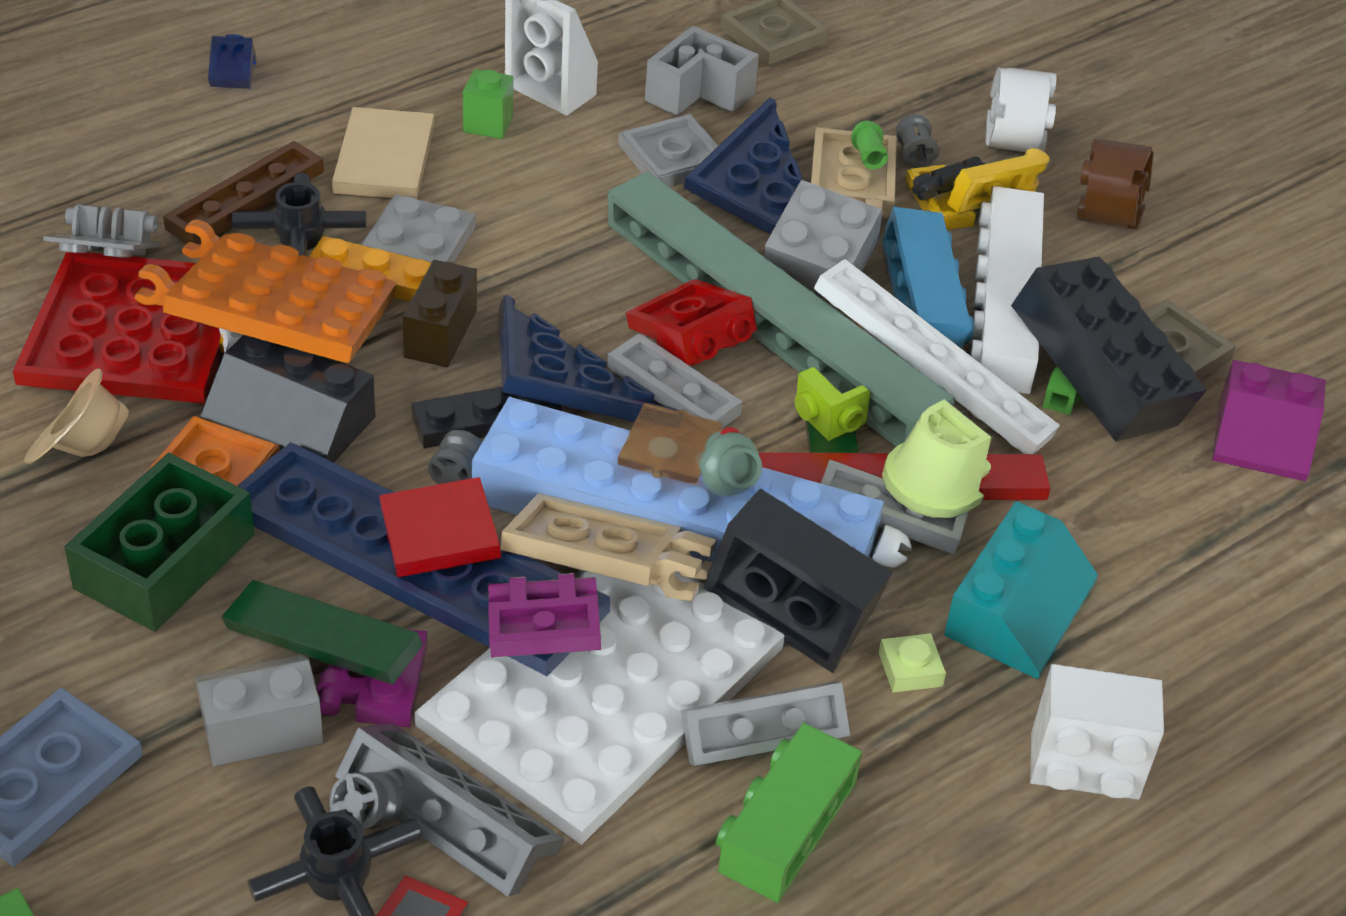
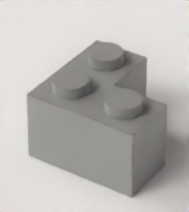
M692 25L647 60L645 101L677 116L699 98L716 104L722 109L734 112L755 94L759 54Z

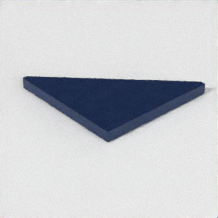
M771 97L685 177L684 189L769 234L773 232L800 181L803 180L798 163L792 157L789 148L790 141L783 121L779 120L776 111V101Z
M503 295L499 307L502 392L672 431H679L683 419L680 411L675 408L658 406L653 402L655 395L628 376L623 381L620 380L609 370L605 369L607 365L605 360L581 344L577 345L576 349L559 337L560 331L558 328L535 313L531 314L529 318L514 307L515 299L509 295Z

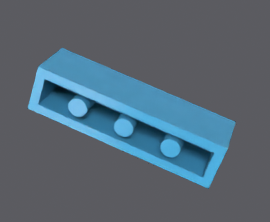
M893 207L881 239L893 296L963 349L964 344L969 343L972 339L974 320L972 316L968 315L966 289L961 287L958 276L959 262L953 256L951 249L952 235L946 229L943 213Z

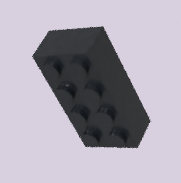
M1100 256L1037 267L1011 304L1018 316L1115 442L1179 426L1207 391L1206 387L1195 375L1193 368L1176 352L1168 342L1165 333L1156 327L1141 308L1139 301L1126 290L1114 275L1113 269Z

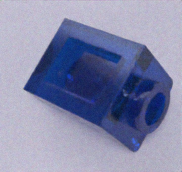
M238 34L212 36L208 73L210 87L251 89L252 68L256 64L253 38H245Z

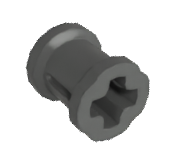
M916 114L907 116L898 123L895 133L898 142L904 146L902 155L905 163L913 168L929 166L939 155L937 141L930 137L932 133L930 121L925 116ZM913 126H917L919 132L917 136L915 134ZM917 146H918V148H919L921 157H918V156H917V153H916Z

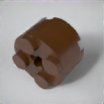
M1094 139L1090 160H1084L1081 171L1080 184L1087 185L1086 196L1082 195L1080 198L1077 219L1138 230L1146 207L1143 204L1146 191L1149 192L1154 160V151L1151 150L1153 147L1107 139Z

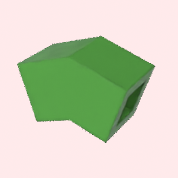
M1056 367L1047 386L1043 408L1071 415L1074 403L1083 399L1062 371Z

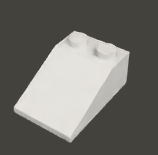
M505 0V74L514 76V90L566 116L596 96L598 61L576 10L557 0Z

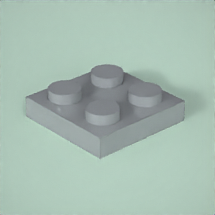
M395 194L361 245L415 259H422L427 262H432L434 259L454 263L476 227V214L450 206H442L417 200L413 197Z

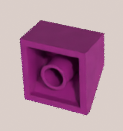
M1232 360L1219 399L1212 461L1307 481L1324 412L1326 380L1304 373H1293L1265 367L1258 363Z

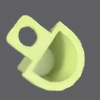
M945 399L930 406L921 414L905 442L898 445L888 454L882 473L886 489L897 502L908 509L932 518H952L970 511L980 505L984 497L979 492L981 479L988 475L991 469V464L986 460L991 436Z

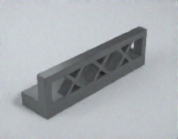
M395 724L358 727L335 775L338 779L348 773L383 772L391 775L398 783L402 792V807L396 819L402 823L415 818L424 839L508 897L520 893L536 859L558 854L565 838Z

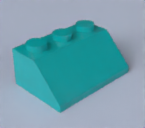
M1015 501L953 594L944 636L1038 679L1095 585L1098 574L1061 520Z

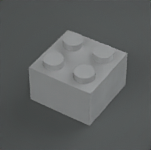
M801 180L765 244V258L778 268L783 269L789 276L808 290L824 297L814 287L820 275L842 260L846 259L863 272L880 239L882 209Z

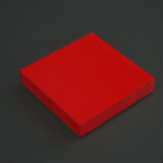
M480 477L379 495L397 578L501 558L500 543Z

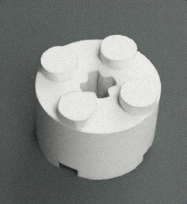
M1009 67L997 68L990 97H993L991 110H988L985 140L988 147L1026 152L1030 148L1045 151L1047 130H1044V128L1052 129L1056 112V105L1048 104L1049 97H1053L1055 92L1056 73Z

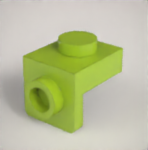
M815 367L798 373L797 393L794 400L795 408L800 417L805 421H809L828 441L847 432H853L866 423L870 391L864 385L841 394Z

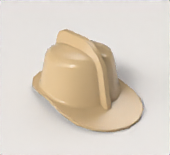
M100 368L95 369L86 377L66 408L34 442L24 458L26 464L33 463L51 448L80 457L93 456L105 450L114 441L128 417L129 410L100 384L103 375Z

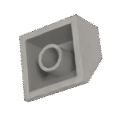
M302 654L194 676L213 767L323 744L320 701L309 660Z

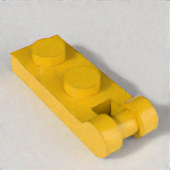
M1030 148L1026 151L1025 156L962 169L955 179L954 188L947 204L957 213L981 208L982 202L990 203L993 186L1035 192L1039 184L1037 176L1045 171L1050 158L1045 152Z

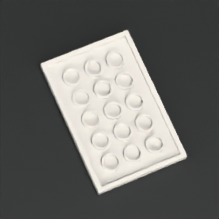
M580 570L574 575V578L596 577L597 590L610 596L611 612L600 622L601 650L571 652L548 676H545L508 656L491 657L489 648L415 712V726L582 845L686 744L681 710L730 701L783 649L785 635L729 606L718 595L705 590V584L695 578L682 577L678 571L675 572V575L680 581L699 583L698 593L692 601L667 598L659 585L650 584L646 586Z

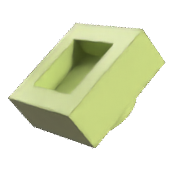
M931 633L881 639L879 655L892 693L943 687L946 672Z

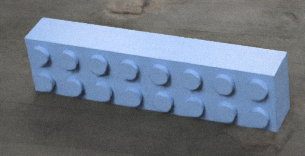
M512 397L507 399L472 459V478L480 477L488 506L518 515L538 493L680 526L682 527L681 532L688 530L717 540L716 548L710 557L702 556L696 551H690L692 557L701 559L702 562H714L728 523L760 488L870 558L876 544L884 501L763 467L758 481L745 492L733 496H719L711 492L703 482L699 468L700 459L704 452L702 450Z

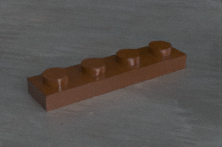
M292 141L163 215L165 230L186 244L192 242L201 245L202 242L198 235L185 231L186 226L192 220H201L208 223L213 228L215 234L219 235L233 226V211H259L275 202L277 190L286 184L293 183L296 174L306 173L312 180L324 173L323 158L296 141Z

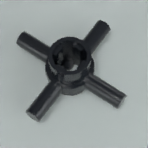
M306 173L296 174L293 183L286 184L277 190L275 195L276 208L274 211L232 212L233 229H275V232L279 235L280 242L285 246L296 249L300 256H307V250L316 247L323 237L325 228H366V211H325L324 207L321 206L319 190L314 185H311L310 176Z
M308 786L300 789L294 795V799L307 825L304 833V844L300 853V861L247 880L254 902L308 883L313 892L321 898L333 901L342 900L349 916H375L362 888L366 877L369 875L371 858L422 840V834L416 819H410L364 837L362 825L355 817L337 811L326 813L314 787Z

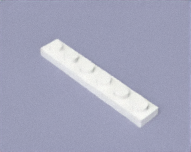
M844 259L820 275L814 287L818 293L829 300L834 307L840 309L861 325L867 333L875 336L898 354L903 360L908 361L930 380L945 388L949 394L955 397L956 401L967 408L977 419L982 420L1004 437L1014 448L1019 449L1024 454H1035L1053 438L1060 427L1058 423L849 261Z

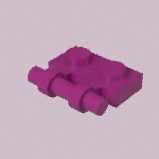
M574 573L558 574V580L526 582V576L510 577V583L488 584L491 657L601 650L596 577L574 578Z
M409 629L418 632L423 646L393 685L363 675L362 679L350 678L348 675L349 670L329 663L327 670L320 674L317 686V694L320 696V712L327 716H334L339 713L341 703L356 705V722L380 725L395 724L399 727L410 728L428 646L427 631Z

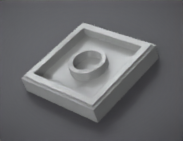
M691 114L620 132L618 145L641 173L648 171L670 187L685 183V177L718 147L717 143Z

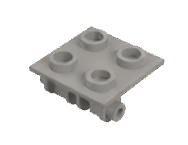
M76 204L74 208L68 207L65 213V222L67 225H72V233L43 236V241L59 242V251L87 253V250L102 251V247H104L103 255L113 257L146 255V248L161 246V242L150 241V233L156 234L158 230L157 216H151L150 212L146 210H123V208H115L112 216L111 209L107 206L101 208L98 206Z

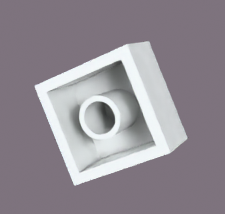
M1051 664L1031 732L1030 783L1051 786L1058 790L1071 789L1104 794L1112 798L1139 800L1164 733L1162 680Z

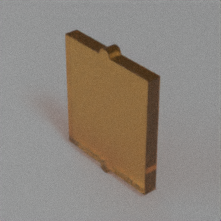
M644 403L618 456V465L652 473L654 478L664 476L697 485L701 477L699 463L705 451V443L711 434L721 431L722 423L690 415L684 409L675 411Z

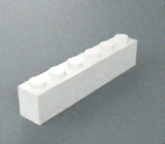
M993 186L990 203L982 202L978 227L981 228L977 243V253L984 255H978L975 271V281H982V283H976L973 299V308L980 309V311L975 310L973 316L974 332L972 337L978 338V340L972 341L970 356L1016 392L1030 394L1038 363L1039 342L1012 308L1011 304L1035 269L1042 266L1044 193Z

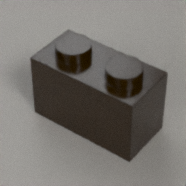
M433 259L402 316L404 358L448 368L477 311V269Z

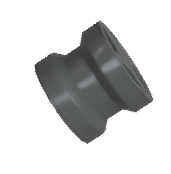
M463 430L448 432L440 444V450L434 453L428 463V472L431 478L437 484L472 478V459L481 446L482 441L470 432Z
M348 773L339 778L332 787L329 797L330 811L344 812L355 817L362 825V830L385 828L392 824L400 814L402 792L394 778L386 773ZM373 802L371 808L367 807L368 803Z

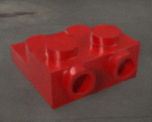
M693 279L625 312L629 329L656 339L657 345L689 366L712 359L718 350L722 348L733 347L739 342L747 341L753 332L757 331L751 297L697 279Z

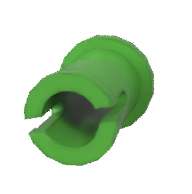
M872 121L858 123L852 131L851 142L854 148L859 150L863 165L868 169L874 170L883 167L887 163L888 154L882 142L884 138L883 130L880 125Z

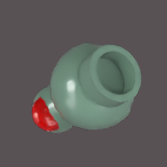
M727 427L709 436L705 443V451L701 456L699 468L703 482L711 492L719 496H733L745 492L758 481L762 472V462L755 444L747 436L740 434L737 428Z

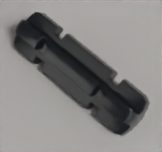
M974 156L963 160L962 163L957 162L933 170L930 173L916 176L913 179L914 186L912 187V192L917 195L919 200H927L937 196V194L941 195L953 190L955 179L962 169L986 163L982 162L979 157Z

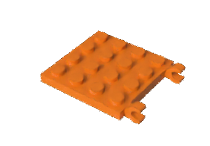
M192 220L186 226L185 231L198 235L202 244L198 245L188 242L183 247L182 253L190 258L201 259L177 283L170 279L168 273L162 267L153 264L145 265L139 271L138 277L151 280L156 290L141 288L135 295V300L142 304L164 306L163 313L349 364L395 298L397 282L387 279L383 273L376 270L362 269L358 271L342 266L340 261L329 257L315 259L304 255L300 256L298 255L299 252L292 247L285 245L271 247L255 242L253 237L242 233L224 234L220 238L208 223L201 220Z

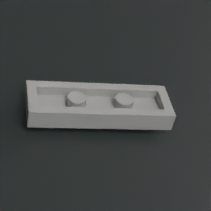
M641 333L608 354V369L623 379L628 376L655 395V401L664 407L675 408L683 415V420L708 437L720 431L741 415L742 400Z
M829 460L821 484L884 501L879 525L880 529L886 524L899 529L910 539L955 554L968 512L952 518H932L913 512L897 502L886 489L883 478Z
M838 681L681 710L689 764L693 766L775 751L783 738L791 741L803 722L836 739L850 736L842 682Z

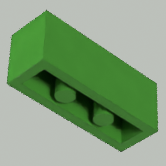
M804 722L791 741L783 738L772 756L770 762L771 770L765 778L757 776L753 780L744 798L743 806L745 807L738 817L729 815L718 833L716 846L721 848L718 872L779 903L856 785L862 751Z

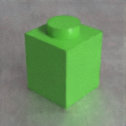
M473 70L463 90V132L503 139L513 118L514 76L501 74L494 70Z

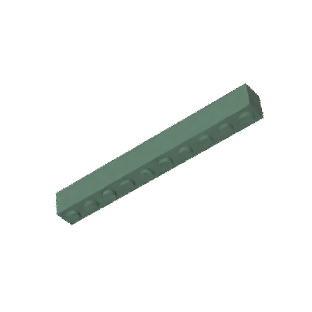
M648 171L608 191V225L684 284L697 279L751 297L757 331L753 332L752 336L798 372L815 367L841 394L864 385L870 391L866 424L897 447L905 442L921 414L927 408L944 399L954 406L955 397L949 394L945 388L930 380L914 368L911 363L892 352L877 338L872 337L850 321L846 315L835 310L813 291L801 285L783 269L778 268L759 254L753 247L747 245L728 231L725 226L717 223L695 204L687 201L671 189L668 184L663 183Z

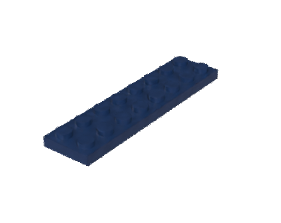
M292 442L237 485L250 492L254 527L490 647L488 584L510 583V577L526 576V582L558 580V574H562L527 556L500 550L501 558L397 578L379 495L394 492ZM597 590L599 621L601 622L611 612L610 596ZM571 652L508 657L548 676Z

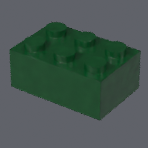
M168 452L64 546L73 589L156 632L255 535L250 492Z

